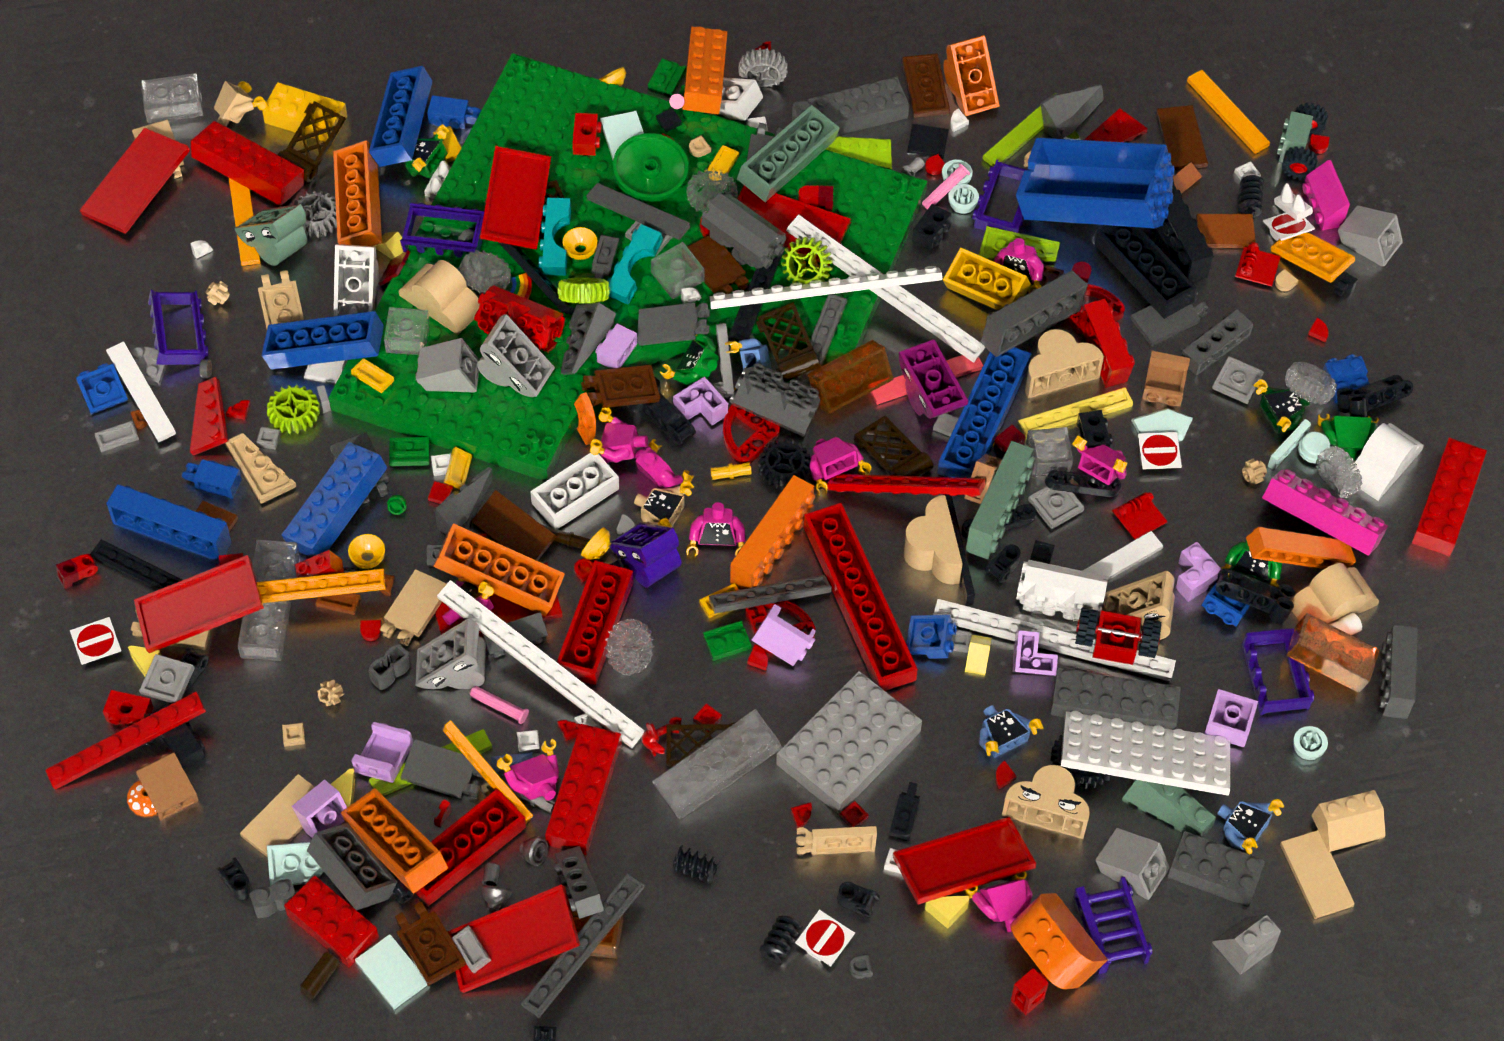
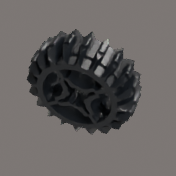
M786 439L782 443L776 440L775 445L770 442L768 448L764 447L763 453L759 455L758 467L760 475H763V480H768L769 486L775 484L776 489L779 486H783L784 489L793 475L806 481L807 476L810 474L809 465L811 461L810 454H807L806 448H801L802 445L800 443L794 445V440L790 443H787ZM775 459L776 462H774V465L770 466L769 463L771 462V460ZM799 462L800 467L797 470H795L794 467L796 466V463Z

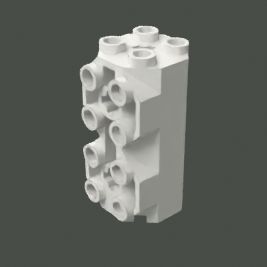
M1028 560V562L1024 561L1016 599L1020 600V603L1023 604V609L1026 611H1040L1048 616L1055 615V611H1061L1063 618L1067 620H1079L1081 608L1098 610V620L1102 611L1108 576Z

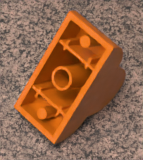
M985 35L947 45L944 74L952 94L956 97L960 111L965 116L999 107Z

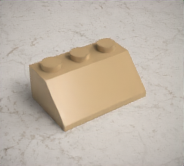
M1375 790L1320 803L1311 815L1328 852L1382 839L1386 836L1384 808Z

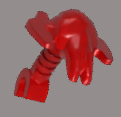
M673 717L669 720V724L656 730L653 723H646L648 730L643 733L641 740L654 757L656 752L664 754L665 749L658 742L659 737L667 733V725H681L682 718ZM671 731V732L677 734V733H679L680 731Z

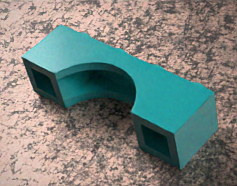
M547 198V205H543V216H546V220L542 222L544 239L540 240V250H543V256H539V268H542L544 275L566 276L567 252L554 242V236L559 229L570 224L571 201L570 198Z
M640 224L638 230H634L630 245H627L623 251V258L620 262L616 263L612 278L607 280L610 287L609 297L629 305L637 290L636 283L630 276L633 265L641 258L655 257L663 242L661 232Z

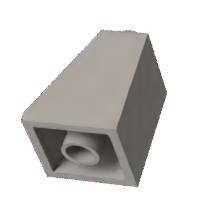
M1358 205L1338 229L1343 245L1383 267L1403 243L1396 214Z
M462 338L420 348L416 380L426 391L477 392L479 375L477 364L479 359Z
M1116 828L1114 833L1109 836L1106 845L1096 858V863L1101 873L1118 883L1122 877H1125L1127 884L1131 885L1132 891L1147 900L1151 898L1170 868L1160 842Z
M1267 915L1245 917L1213 940L1212 943L1241 975L1274 950L1281 930Z

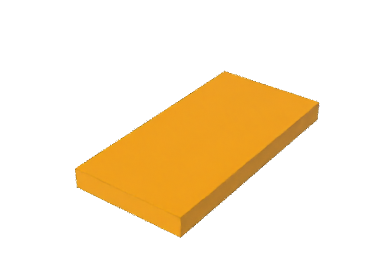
M1309 232L1283 241L1279 239L1271 246V252L1330 283L1355 262V256Z

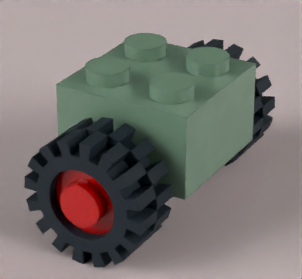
M1305 103L1304 106L1300 104L1295 112L1291 111L1290 118L1285 119L1277 154L1280 155L1279 162L1282 163L1283 172L1287 173L1289 177L1292 175L1293 179H1296V177H1299V180H1302L1303 177L1306 179V175L1316 169L1317 155L1313 151L1310 152V149H1306V145L1311 134H1321L1326 127L1328 113L1323 107L1320 109L1318 104L1317 106H1314V103H1311V105Z

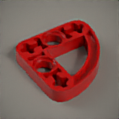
M1088 284L1085 295L1100 300L1106 299L1108 305L1110 304L1112 309L1116 310L1113 311L1114 320L1122 319L1125 311L1124 304L1110 291ZM1082 305L1079 312L1067 318L1073 329L1079 334H1083L1078 324L1083 308Z
M732 404L723 422L724 443L729 454L739 464L750 462L751 464L760 453H763L764 447L768 448L769 443H773L779 437L780 426L761 418V422L754 423L751 421V418L756 415L743 409L738 410V407ZM735 417L755 431L739 448L731 434V427ZM761 440L763 445L755 446L753 441Z
M790 601L754 606L755 609H758V617L756 618L755 612L751 610V607L745 608V613L754 635L758 630L755 627L756 624L763 622L767 616L765 609H771L774 604L781 608L780 611L793 616L800 622L792 625L803 632V629H807L810 632L812 629L816 630L809 615ZM761 647V648L765 651L766 654H770V653H771V652H769L768 650H766L765 648Z

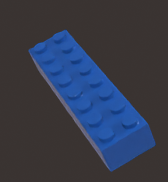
M1015 347L998 357L989 352L968 397V404L964 406L941 455L937 474L949 478H971L976 461L985 454L989 455L995 442V437H997L1029 368L1031 353Z

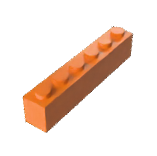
M1264 527L1255 528L1246 537L1251 556L1254 559L1326 569L1337 563H1343L1346 568H1349L1356 563L1352 547L1338 539Z

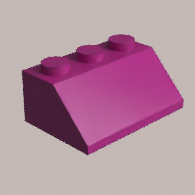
M1328 160L1306 175L1305 182L1302 185L1303 193L1307 194L1309 205L1315 213V221L1320 225L1322 231L1340 227L1346 219L1350 206L1332 161Z

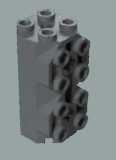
M719 192L709 202L707 206L709 211L708 213L704 211L702 214L701 225L709 230L710 238L721 246L733 247L738 250L739 259L755 268L765 267L767 269L777 256L779 257L783 254L786 234L727 192Z
M754 364L753 367L749 368L745 367L735 385L736 390L733 392L729 403L804 437L820 404L821 399L818 396V390L806 386L797 380H790L789 383H784L782 380L783 375L780 372L768 369L762 364Z

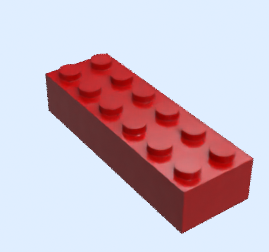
M213 121L191 140L192 158L279 206H282L304 186V169L216 121Z
M1449 437L1412 544L1449 557L1451 556L1487 450Z
M594 560L557 659L559 665L581 682L596 685L634 583L633 570Z
M584 724L580 725L545 833L548 846L564 850L580 846L584 855L588 854L622 745L621 733Z
M498 789L492 792L431 841L441 852L448 869L415 892L416 895L429 907L526 828L523 814Z

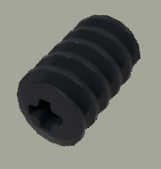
M1249 175L1240 181L1238 211L1240 214H1253V218L1261 214L1264 180L1260 176Z
M681 845L675 855L673 867L675 866L676 872H680L683 869V874L688 875L691 871V877L693 878L699 874V880L701 881L707 877V883L711 884L717 875L721 861L715 864V857L707 861V854L699 858V851L691 855V848L683 852V845Z
M778 916L776 923L772 925V930L768 932V937L764 939V944L760 946L761 954L768 960L781 964L782 962L779 957H787L783 950L790 951L791 947L787 943L794 944L795 940L791 936L797 937L799 935L795 929L801 930L803 928L801 923L790 916Z

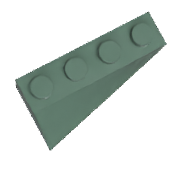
M1135 780L1122 798V801L1136 805L1139 810L1149 812L1161 822H1167L1175 826L1174 829L1182 833L1186 831L1202 838L1213 828L1216 817L1183 788Z

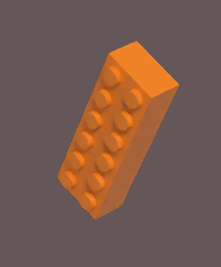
M691 26L682 110L719 114L723 89L727 31Z
M367 140L333 151L338 244L375 246L382 243L378 165L369 153L370 143Z
M793 475L731 562L730 584L735 583L741 590L761 586L762 578L765 574L768 575L771 572L773 562L776 559H780L785 545H789L794 538L795 531L802 528L804 514L813 512L815 507L813 505L815 499L814 485Z
M454 523L447 532L433 566L478 587L481 582H487L494 589L493 594L536 613L541 612L543 616H546L552 608L565 575L563 572Z
M376 788L341 812L344 821L352 827L373 854L413 894L448 869L441 852Z

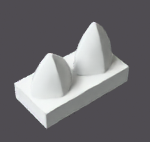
M442 161L434 172L424 191L425 196L435 199L451 169L446 161Z
M1288 183L1283 186L1281 195L1274 198L1275 205L1297 221L1313 214L1312 207L1305 203L1300 195L1293 194Z

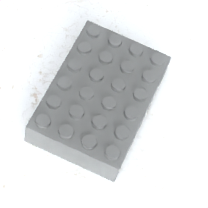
M858 671L777 753L776 765L839 815L921 732L922 720Z

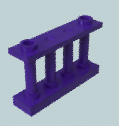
M1125 877L1120 879L1117 889L1090 895L1086 893L1084 886L1076 888L1073 897L1083 928L1108 959L1097 970L1098 974L1107 973L1111 961L1141 955L1144 964H1146L1152 955L1151 944L1146 942L1131 897L1133 896L1132 887L1130 884H1127ZM1122 896L1125 908L1098 914L1092 912V903ZM1124 916L1129 917L1132 926L1107 933L1099 932L1097 928L1098 922ZM1135 935L1138 947L1111 953L1105 952L1103 946L1105 942Z

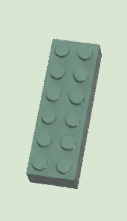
M811 105L741 166L737 180L766 202L835 141L840 127Z
M1011 441L970 526L966 552L985 559H989L991 552H996L999 543L997 540L998 538L1002 539L1006 527L1004 525L1005 523L1009 524L1012 517L1011 511L1016 509L1019 502L1018 496L1019 494L1022 495L1025 490L1026 484L1024 483L1031 478L1033 472L1031 468L1035 461V457H1032L1033 448Z

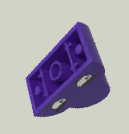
M639 523L610 542V548L623 564L627 565L629 570H633L634 578L646 588L682 564L681 557L676 549L679 546V540L674 528Z

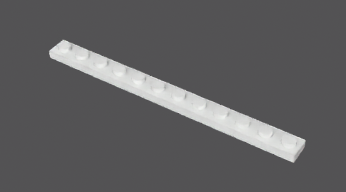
M800 215L792 221L786 230L797 239L803 240V237H808L810 240L814 237L815 244L821 240L822 244L820 247L827 245L828 248L825 252H831L828 260L832 259L835 266L850 276L867 277L870 273L883 275ZM901 286L870 289L973 363L984 351L985 346Z
M927 266L922 270L909 268L906 269V272L899 273L898 271H888L883 275L870 273L867 277L854 275L843 280L831 278L828 282L814 280L810 284L804 285L802 283H793L788 287L775 285L771 289L754 288L749 292L736 290L733 291V294L720 292L709 296L711 309L938 281L942 280V272L936 266Z
M451 580L437 595L439 600L465 620L470 619L476 622L479 626V631L604 728L621 733V741L633 749L641 739L645 730Z
M940 599L937 600L933 615H950L958 627L1015 641L1016 631L1018 630L1039 632V648L1170 682L1176 660L1157 655L1155 658L1139 656V651L1136 652L1133 665L1092 658L1095 639H1093L1092 647L1075 644L1076 634Z

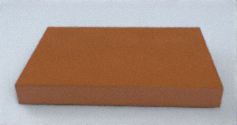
M1196 214L1198 229L1204 234L1208 247L1244 248V246L1248 247L1251 242H1256L1253 214Z

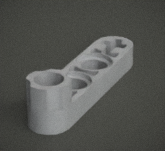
M726 323L716 324L722 382L713 383V387L724 399L731 398L734 392L730 353H726V351H729V345H725L728 342Z

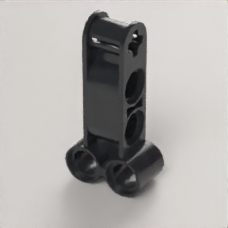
M1393 375L1354 390L1351 388L1339 389L1337 391L1338 411L1349 413L1350 417H1366L1369 410L1409 396L1413 391V383L1409 380H1403L1399 375Z
M655 377L660 395L659 402L628 405V407L633 412L644 411L675 443L681 445L682 441L687 437L695 435L696 430L660 393V381Z
M1222 569L1218 572L1219 582L1215 588L1219 594L1269 613V617L1275 623L1283 624L1286 622L1294 608L1292 600L1296 595V591L1293 587L1281 584L1277 588L1231 569Z

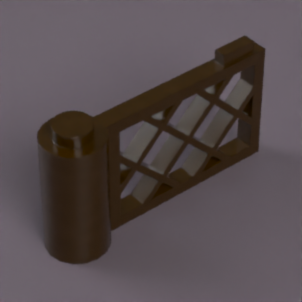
M315 101L307 106L304 112L306 116L287 148L277 154L304 169V180L306 182H312L316 177L319 164L346 120L345 117ZM318 107L322 110L323 117L314 119L313 114ZM333 117L339 119L335 126L329 127L328 119ZM325 121L326 129L317 131L315 123ZM312 124L314 133L305 135V127ZM327 133V141L320 143L318 135ZM315 136L317 145L308 147L306 139ZM303 140L305 149L298 151L293 149L297 142ZM318 149L319 154L316 160L310 158L309 151Z
M794 302L758 317L759 321L756 324L760 333H765L779 367L775 370L783 375L782 379H784V382L821 367ZM789 310L794 312L791 320L783 318L784 313ZM770 318L776 319L773 327L765 325L764 321ZM780 321L788 323L785 331L777 329ZM792 325L800 327L798 335L789 333ZM774 333L783 335L779 343L771 340ZM787 337L795 339L792 347L783 345ZM799 341L805 342L808 345L807 348L802 350L795 349ZM781 348L789 351L786 357L779 359L778 354Z
M886 415L854 434V443L860 449L864 448L890 476L920 477L934 467L929 455L921 452ZM885 423L889 427V431H880L878 427ZM866 434L874 435L873 441L864 440L862 437ZM876 436H888L887 442L876 441ZM890 437H899L901 444L890 443ZM875 446L886 447L885 453H877L874 450ZM888 449H900L899 455L888 454ZM902 449L911 450L913 454L910 456L902 455ZM887 459L898 460V463L892 467L886 462Z
M733 722L731 724L667 725L666 766H671V770H683V766H731L736 771L746 770V767L750 766V724L746 722ZM696 730H701L705 734L699 742L690 736ZM716 730H725V737L720 742L711 736ZM671 731H681L685 736L676 742L671 738ZM687 738L695 744L688 753L680 746ZM708 738L716 744L709 752L701 746ZM676 748L684 754L680 760H671V753ZM697 748L705 754L701 760H695L690 756ZM720 748L725 753V760H716L711 755Z

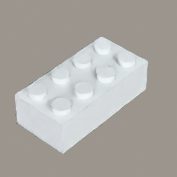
M589 453L530 491L531 503L552 528L559 529L619 490V477L599 454L593 455Z

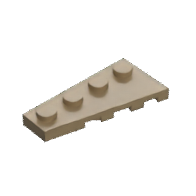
M243 433L229 439L225 443L260 504L297 487L296 483L289 479L281 468L273 464L272 460L267 455L265 456Z

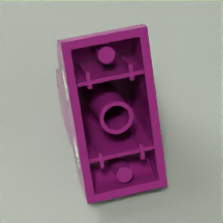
M935 339L899 352L900 367L906 379L907 396L912 408L919 416L925 414L929 419H932L968 404L965 393Z

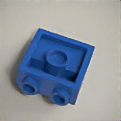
M1351 354L1343 360L1332 358L1324 365L1322 372L1335 403H1338L1337 391L1339 389L1351 388L1354 390L1370 384L1367 378L1368 370L1362 356L1356 357V355Z
M102 364L97 367V370L92 372L86 370L76 377L91 415L128 401L114 364Z
M1215 584L1201 606L1209 614H1216L1221 617L1224 623L1237 627L1250 608V605L1219 594L1216 591Z
M912 615L906 645L911 655H927L929 659L948 658L949 652L954 650V643L951 639L952 635H956L957 625L953 622L950 615Z

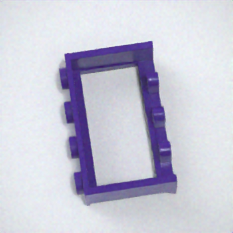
M996 160L995 165L990 167L988 173L989 181L985 180L983 186L984 195L980 194L977 205L980 206L978 209L975 208L972 219L975 220L974 228L985 231L986 226L1019 233L1020 226L1024 221L1019 205L1012 223L986 216L984 213L998 175L1021 181L1024 170L1027 171V169Z
M410 203L403 237L400 240L403 252L408 250L409 245L416 246L417 251L420 253H425L426 247L435 248L438 255H443L445 249L453 250L456 257H462L463 251L472 252L474 260H478L483 240L480 239L484 211L479 209L468 210L460 207L451 208L442 205L433 206L424 203ZM416 216L477 222L472 243L411 236Z
M151 289L148 305H152L150 317L154 319L152 333L156 334L154 348L158 350L156 365H200L201 360L208 357V346L204 344L206 331L202 329L204 316L200 314L202 304L201 298H198L197 290L195 292H155ZM161 305H191L197 349H167Z
M1294 628L1246 633L1242 642L1256 701H1258L1257 705L1260 716L1269 712L1298 709L1309 710L1314 701V692L1309 687V673L1304 668V655L1300 653L1299 649L1300 640L1295 635ZM1284 643L1298 698L1268 701L1266 686L1261 675L1262 670L1259 667L1257 651L1254 646Z

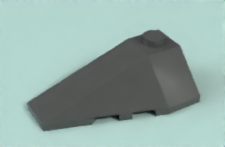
M1096 84L1083 87L1079 91L1070 90L1066 94L1057 93L1042 101L1041 110L1044 132L1054 139H1062L1073 133L1104 100L1102 85Z
M600 303L576 305L569 324L571 336L567 337L566 340L569 347L564 353L561 374H575L613 326L615 312Z
M488 467L473 478L469 486L464 484L457 495L452 493L435 509L438 531L447 535L453 523L467 530L470 529L471 521L476 516L493 480L492 468Z

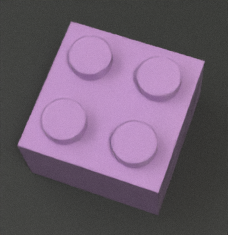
M1218 689L1204 734L1215 737L1223 736L1231 744L1245 747L1258 701Z
M323 780L292 805L305 833L313 838L316 832L346 823L341 812L347 806L340 792L326 780Z

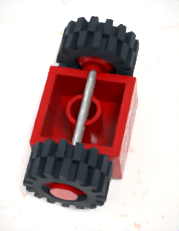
M1081 608L1075 644L1092 647L1094 634H1096L1092 658L1133 665L1138 641L1140 642L1138 655L1155 658L1162 622L1145 619L1141 634L1139 633L1141 618L1101 611L1097 624L1098 610Z

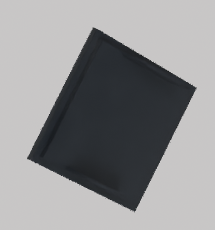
M912 124L907 154L926 157L939 154L941 159H944L949 129Z

